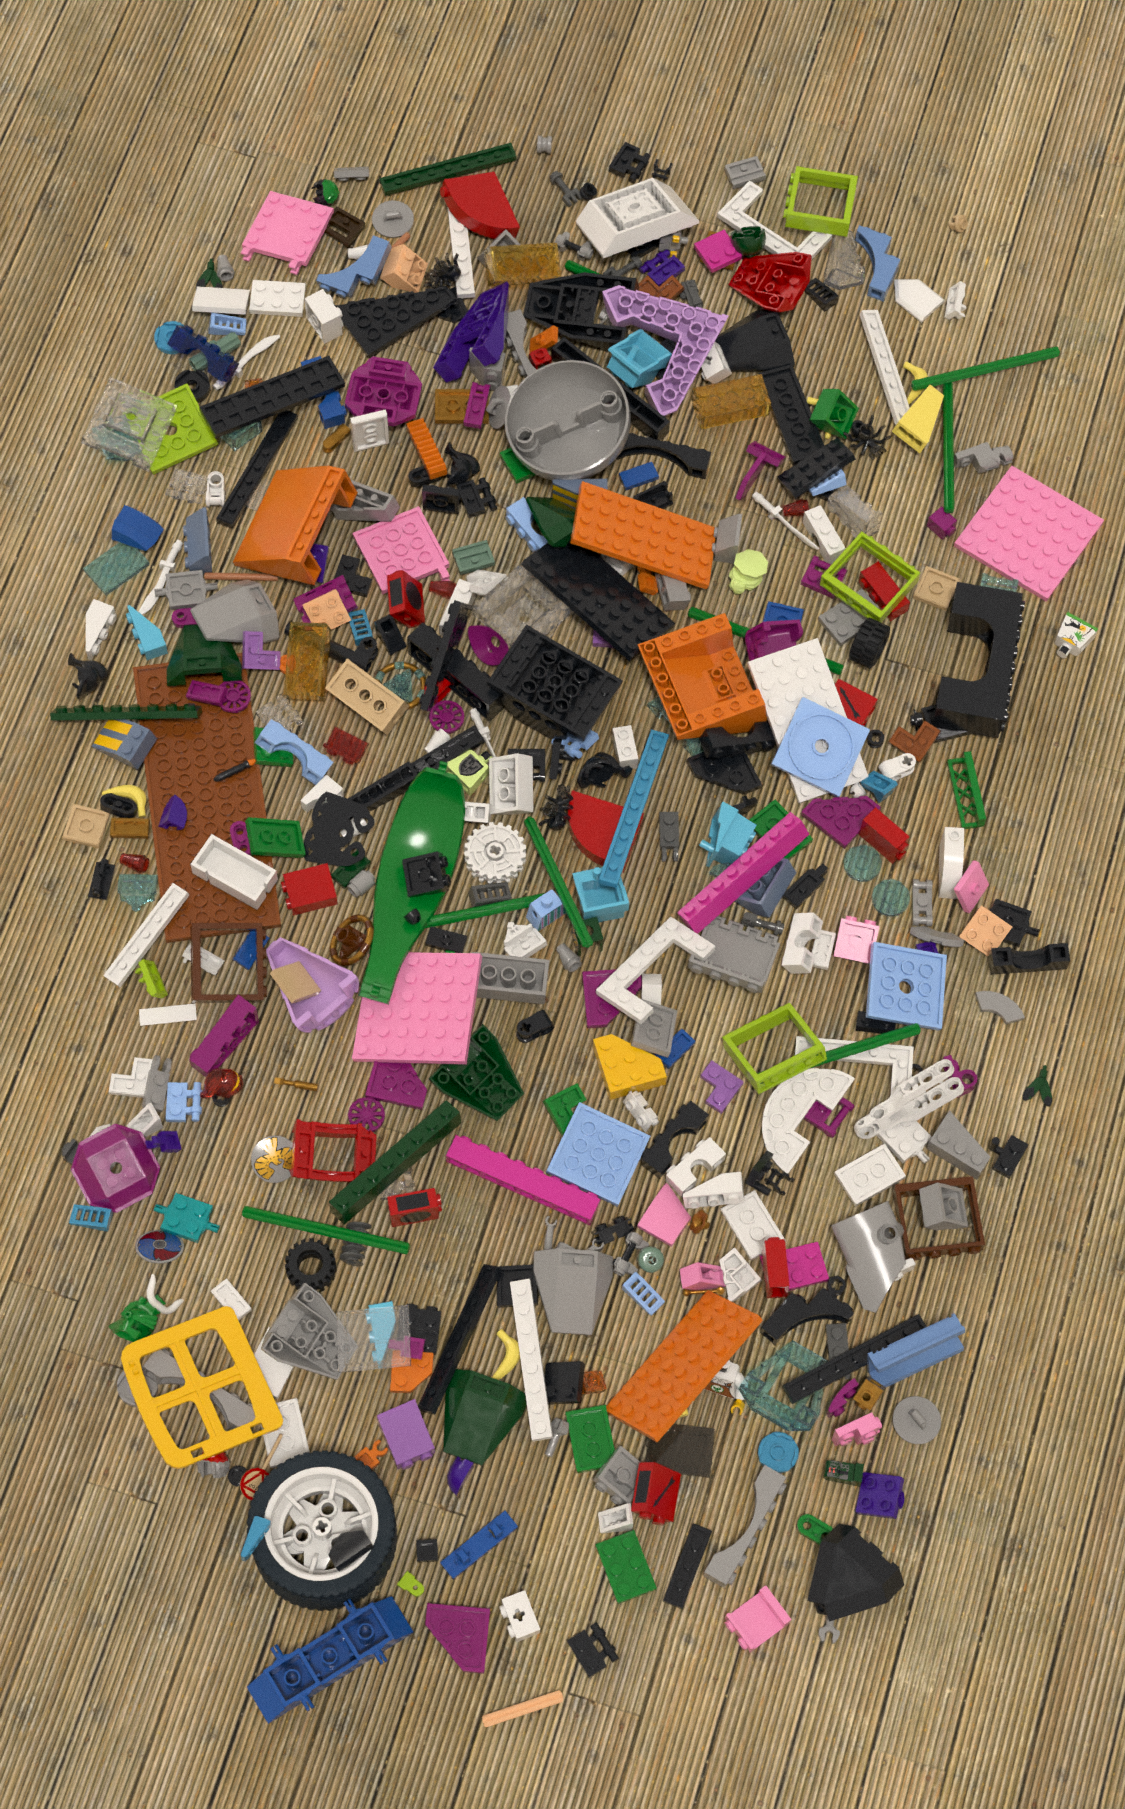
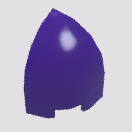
M173 795L166 804L159 827L168 829L171 826L177 827V830L185 827L187 810L185 804L178 796Z
M458 1456L455 1458L447 1474V1484L456 1496L474 1468V1463L467 1459L463 1461Z

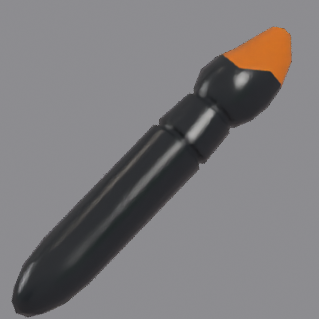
M256 759L245 760L243 763L215 776L214 781H222L244 769L252 767Z

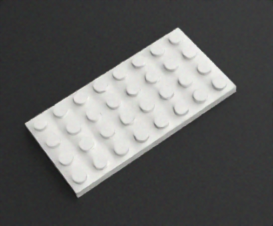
M818 638L747 662L756 689H759L765 702L766 716L778 747L802 697L847 718ZM817 740L815 748L818 752L825 753L828 750V745L823 740ZM860 753L844 788L857 782L860 783V781L868 777ZM788 774L798 804L828 794Z

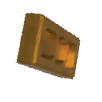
M111 818L110 838L149 839L150 819Z

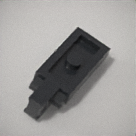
M822 863L816 870L813 868L808 869L783 894V898L797 910L825 881L823 876L828 872V867Z

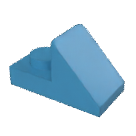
M872 771L868 774V777L860 781L863 788L874 793L879 804L890 796L898 785L896 781L876 771Z

